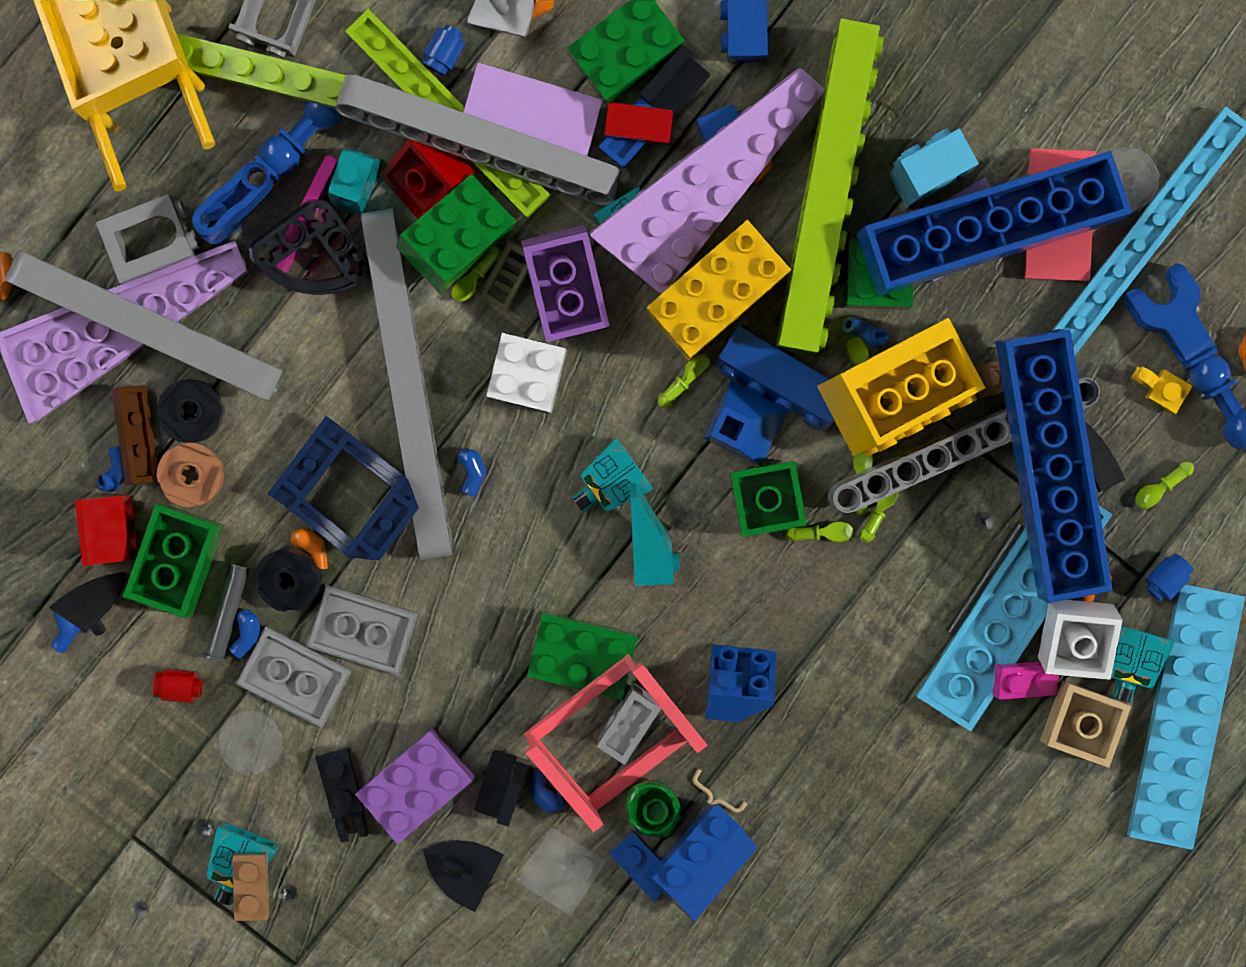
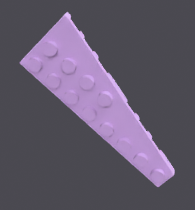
M802 68L796 69L768 91L769 93L758 102L741 112L740 116L727 126H723L716 132L717 134L703 145H699L663 173L662 177L636 194L635 198L621 209L613 212L598 227L593 228L588 233V236L661 295L675 282L826 89Z
M232 241L108 291L179 322L243 277L249 270L238 242ZM64 307L0 332V352L28 424L40 421L145 346L141 342Z

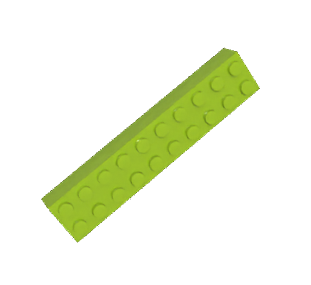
M841 18L834 33L824 86L826 90L822 96L791 260V271L788 276L775 345L779 350L814 356L826 346L828 329L823 328L825 318L832 314L835 296H830L829 293L831 286L838 282L841 264L835 262L837 254L844 250L847 231H842L843 222L847 221V218H850L853 199L848 198L849 190L853 189V186H856L859 166H854L855 158L858 159L859 153L862 154L865 142V134L860 133L861 126L864 127L865 122L868 121L872 102L866 101L867 94L870 95L871 90L875 87L878 69H874L872 66L873 62L876 63L878 56L881 55L884 41L883 36H878L879 25Z

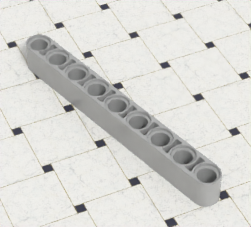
M347 75L344 77L335 109L339 114L347 118L598 205L607 206L614 202L621 171L611 164L361 76Z
M20 250L17 251L5 277L6 281L263 399L270 400L282 374V370Z
M1078 377L1079 384L1083 383L1087 389L1086 396L1082 399L1083 409L1097 402L1100 396V388L1093 379ZM1006 407L836 482L828 491L829 503L832 507L844 513L857 511L1011 442ZM995 422L999 427V434L996 438L990 440L986 433L987 427ZM967 436L970 442L969 448L964 453H960L957 449V441L960 437ZM932 449H937L940 452V461L935 466H930L927 461V455ZM903 462H908L911 467V473L907 478L900 479L897 474L898 467ZM878 475L881 478V487L876 492H870L867 486L868 480L872 476ZM848 488L852 493V499L847 505L841 506L838 503V494L841 490Z

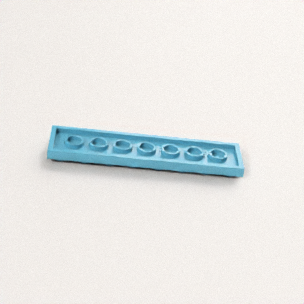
M1099 506L1102 528L1104 529L1113 514ZM1026 525L955 636L952 637L915 694L916 697L970 732L994 697L995 664L1016 663L1046 618L1048 603L1037 597Z
M1185 585L1176 594L1167 636L1168 639L1174 640V645L1159 675L1127 836L1131 838L1190 850L1194 848L1245 601L1244 596L1191 585Z

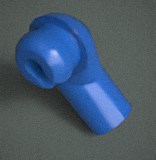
M847 317L843 322L842 328L844 332L857 336L870 348L881 349L890 341V335L884 328L878 329L871 323L853 317Z
M120 446L108 448L111 466L104 475H99L97 478V486L101 491L113 492L119 489L125 481Z
M464 448L458 454V462L463 464L468 476L461 491L476 497L485 478L486 467L481 455L476 450Z
M248 609L238 613L236 619L239 623L240 637L229 647V650L239 659L258 642L261 636L259 618Z
M53 612L59 633L50 646L63 654L80 629Z
M540 769L530 770L532 800L547 813L561 811L565 805L563 796L561 794H553L547 788L546 776Z

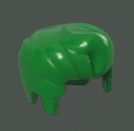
M658 780L641 782L633 786L626 797V815L632 826L641 834L666 838L671 836L676 830L678 821L681 819V806L675 793L664 782Z

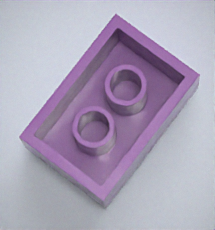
M584 225L521 241L546 342L610 327L588 232Z
M432 727L361 787L355 795L398 844L471 783L475 775L435 727Z

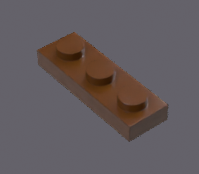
M143 385L111 389L125 486L157 482L158 462L147 387Z

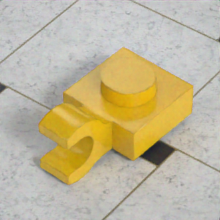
M1142 366L1141 368L1136 367L1131 376V379L1150 389L1145 396L1146 399L1172 414L1178 412L1192 388V385L1167 370H1161L1157 376L1154 372Z

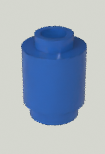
M447 24L444 29L437 27L423 53L425 58L422 64L435 73L445 76L447 71H451L466 44L461 39L463 33Z
M1176 553L1170 558L1165 557L1145 579L1148 585L1146 591L1159 602L1163 599L1170 602L1191 579L1190 574L1194 569L1184 558Z

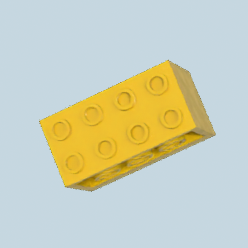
M747 219L648 305L646 313L689 361L782 281L791 269Z
M947 318L818 385L817 388L852 455L865 452L868 457L893 446L904 437L924 429V426L950 415L951 411L976 401L975 394L985 389V386L950 319Z

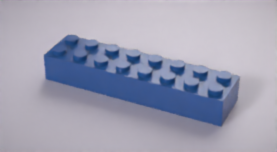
M1108 151L864 226L856 235L878 297L1119 222L1130 215L1132 210L1112 152Z
M1056 329L997 340L995 343L1037 597L1047 603H1053L1113 591L1071 330Z

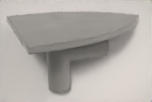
M476 0L471 9L467 24L526 37L534 11V0Z

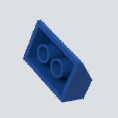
M709 804L646 878L695 922L755 852L757 847L742 827L717 804Z

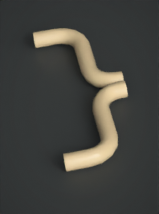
M697 769L693 775V783L708 795L707 802L709 804L720 803L734 813L744 810L747 806L745 801L739 808H734L722 799L713 800L712 792L698 782L697 778L702 771Z

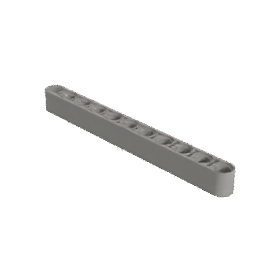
M394 208L361 213L405 477L409 480L419 509L412 517L421 561L453 556V543L404 256L396 248L400 237L396 212Z

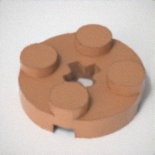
M199 443L177 445L167 451L161 458L157 468L158 483H160L166 498L176 505L182 507L205 505L216 497L222 487L224 480L223 462L212 449ZM194 466L199 477L198 480H192L191 484L186 483L187 477L182 475L184 469L190 470Z

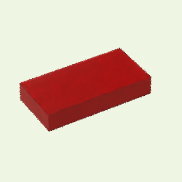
M609 102L604 135L606 137L669 145L673 110Z

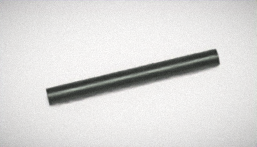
M1018 523L1014 525L945 631L955 636L1025 527Z

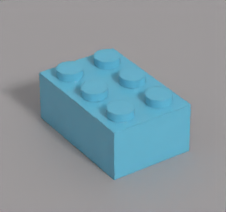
M948 128L932 136L925 146L920 148L919 144L909 148L901 153L902 156L898 157L897 161L893 163L894 168L888 175L906 209L962 179L979 164L960 128L952 133Z

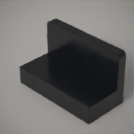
M683 44L640 93V97L653 108L673 110L672 121L710 78V73L692 58L693 53Z
M493 750L474 810L498 818L496 823L509 827L530 760L500 750Z

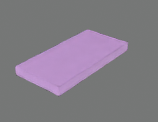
M477 63L463 113L587 156L602 99Z

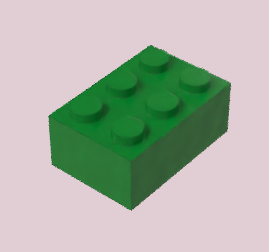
M629 0L569 45L567 53L604 104L608 106L609 102H614L668 61L682 44L684 45L685 40L655 0Z
M471 174L401 233L396 248L441 294L481 260L493 247H496L511 233L516 221Z
M165 503L155 504L123 597L184 619L193 616L225 525Z
M543 611L527 677L582 690L629 654L633 658L638 633ZM629 672L599 695L622 700Z

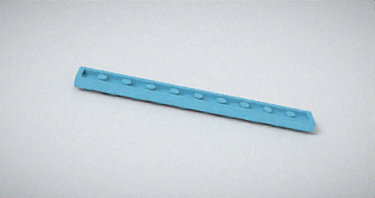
M1227 106L1222 108L1052 329L1071 330L1074 355L1081 349L1245 136L1246 121Z

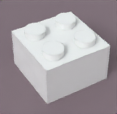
M502 333L487 397L552 413L566 357V348Z
M1075 600L1048 603L1038 654L1046 674L1111 679L1123 621L1114 604Z

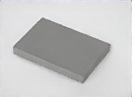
M325 585L306 647L399 676L419 613L337 587Z
M266 626L236 684L323 728L353 670Z

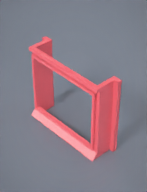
M629 654L524 733L530 746L525 750V753L593 832L604 825L598 814V809L685 743L689 742L697 753L708 746L641 662L637 665ZM632 671L677 729L590 795H587L540 739L628 672Z

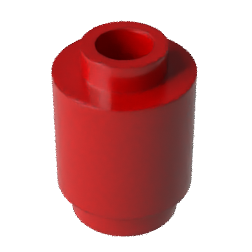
M165 669L164 672L157 671L155 674L153 695L154 697H160L162 701L193 704L196 697L201 698L203 679L198 678L197 671Z

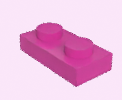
M1041 662L995 664L993 696L998 699L1057 696L1059 675L1046 674Z

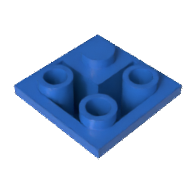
M730 380L703 439L758 466H762L786 412L776 407L775 401L765 396H757L750 392L747 387Z
M712 644L705 719L739 722L774 706L776 651Z

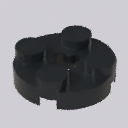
M186 379L176 381L162 392L158 400L159 424L170 438L178 442L199 443L209 439L218 431L225 414V408L218 392L211 385L200 380ZM186 403L190 406L194 404L198 406L196 410L198 416L196 418H184L183 415L186 411L183 407Z
M286 545L271 551L259 562L255 578L258 577L259 587L257 590L262 600L271 608L286 612L287 610H302L316 598L320 590V581L323 574L308 554L293 546ZM281 574H291L295 585H284L283 581L285 578Z

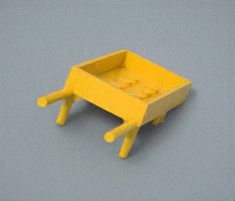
M33 0L71 107L84 120L90 122L114 191H122L127 186L107 130L110 133H116L119 130V125L106 112L177 79L202 148L210 149L215 146L214 138L196 93L203 91L205 84L188 66L169 12L172 10L166 0Z

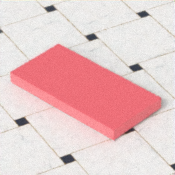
M1031 148L1029 150L1028 176L1095 156L1096 151ZM1093 230L1026 250L1024 252L1023 279L1089 282Z

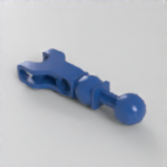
M305 101L303 108L305 115L288 133L280 127L278 129L280 135L271 136L263 142L259 150V156L255 155L253 157L255 161L244 165L223 187L213 192L194 212L192 217L193 226L201 234L205 242L213 246L225 244L243 226L250 213L271 191L274 181L278 183L280 181L279 176L288 175L296 169L300 161V155L303 157L306 155L302 147L319 128L330 129L338 125L344 116L339 114L335 108ZM256 172L264 173L265 180L262 184L258 186L249 184V178L252 174ZM215 221H217L215 226L210 227Z
M1175 263L1168 268L1165 277L1171 290L1170 300L1167 304H1155L1142 290L1132 289L1124 295L1125 305L1139 327L1147 331L1158 332L1163 336L1184 370L1189 368L1191 385L1197 391L1205 394L1201 397L1203 401L1210 398L1214 399L1226 419L1223 425L1225 440L1233 448L1246 450V410L1241 407L1230 389L1237 381L1236 379L1230 380L1231 371L1229 364L1222 357L1214 354L1218 350L1197 315V306L1200 301L1199 286L1184 265Z

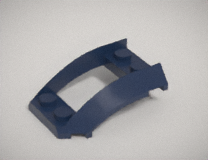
M325 416L268 492L269 496L287 507L288 510L315 529L348 558L380 561L419 509L409 480L327 416ZM343 449L392 487V490L356 538L306 499Z

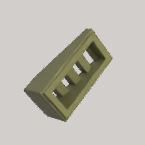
M512 237L508 240L479 294V297L506 312L529 273L527 264L509 255L513 250L525 257L521 242ZM507 262L521 270L520 275L503 267L504 263ZM498 274L515 282L514 286L511 287L497 279ZM492 285L509 294L507 299L490 290Z

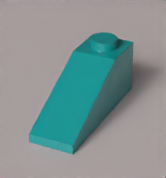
M636 483L630 484L635 586L674 584L673 572H680L679 552H672V540Z

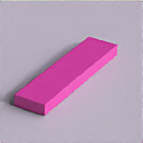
M329 155L325 156L301 205L311 199L325 200L338 164L337 159ZM317 207L312 208L314 215L308 220L302 219V216L298 217V220L306 226L308 231L310 227L307 223L315 219L320 210ZM291 224L285 234L284 239L287 242H294L299 238L300 230L296 224ZM280 244L279 247L281 248V251H282V250L285 249V247ZM299 249L276 266L287 273Z

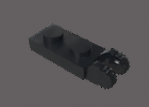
M346 747L317 755L315 758L332 819L335 818V826L341 843L349 841V830L344 819L345 815L354 813L356 830L359 836H368V828L363 812L365 807L355 795L360 788L349 748Z

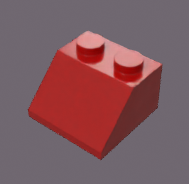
M407 139L379 176L419 219L471 174L474 175L475 172L462 157Z
M130 495L75 501L82 566L136 559L141 542L139 534L134 533L133 520L137 519V509L135 502L131 501Z

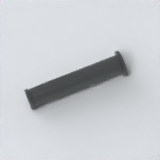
M229 563L228 565L229 569L207 649L201 655L202 657L219 662H227L225 654L247 573L250 569L235 563Z

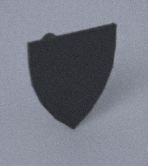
M1086 423L1095 485L1098 492H1101L1126 479L1108 446L1098 433Z
M126 573L107 574L92 579L62 596L49 608L85 632L90 628L95 636L102 635L106 628L101 618L117 603V599L124 587Z
M461 840L442 842L423 849L428 870L436 884L449 898L475 912L504 854L476 842Z

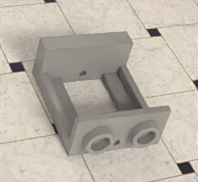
M244 0L236 24L230 23L229 29L237 35L235 40L245 45L254 47L256 42L267 46L266 51L275 56L284 58L285 54L295 57L316 0L297 1L285 34L278 40L257 33V19L264 0Z
M167 194L96 222L120 284L130 282L198 255L196 249L200 248L194 231H188L184 219L188 218V214L181 200L177 201L175 197ZM163 216L171 219L177 231L173 243L166 248L131 261L120 231L155 217Z
M632 683L599 734L597 747L625 765L661 710V707L657 705L646 690Z

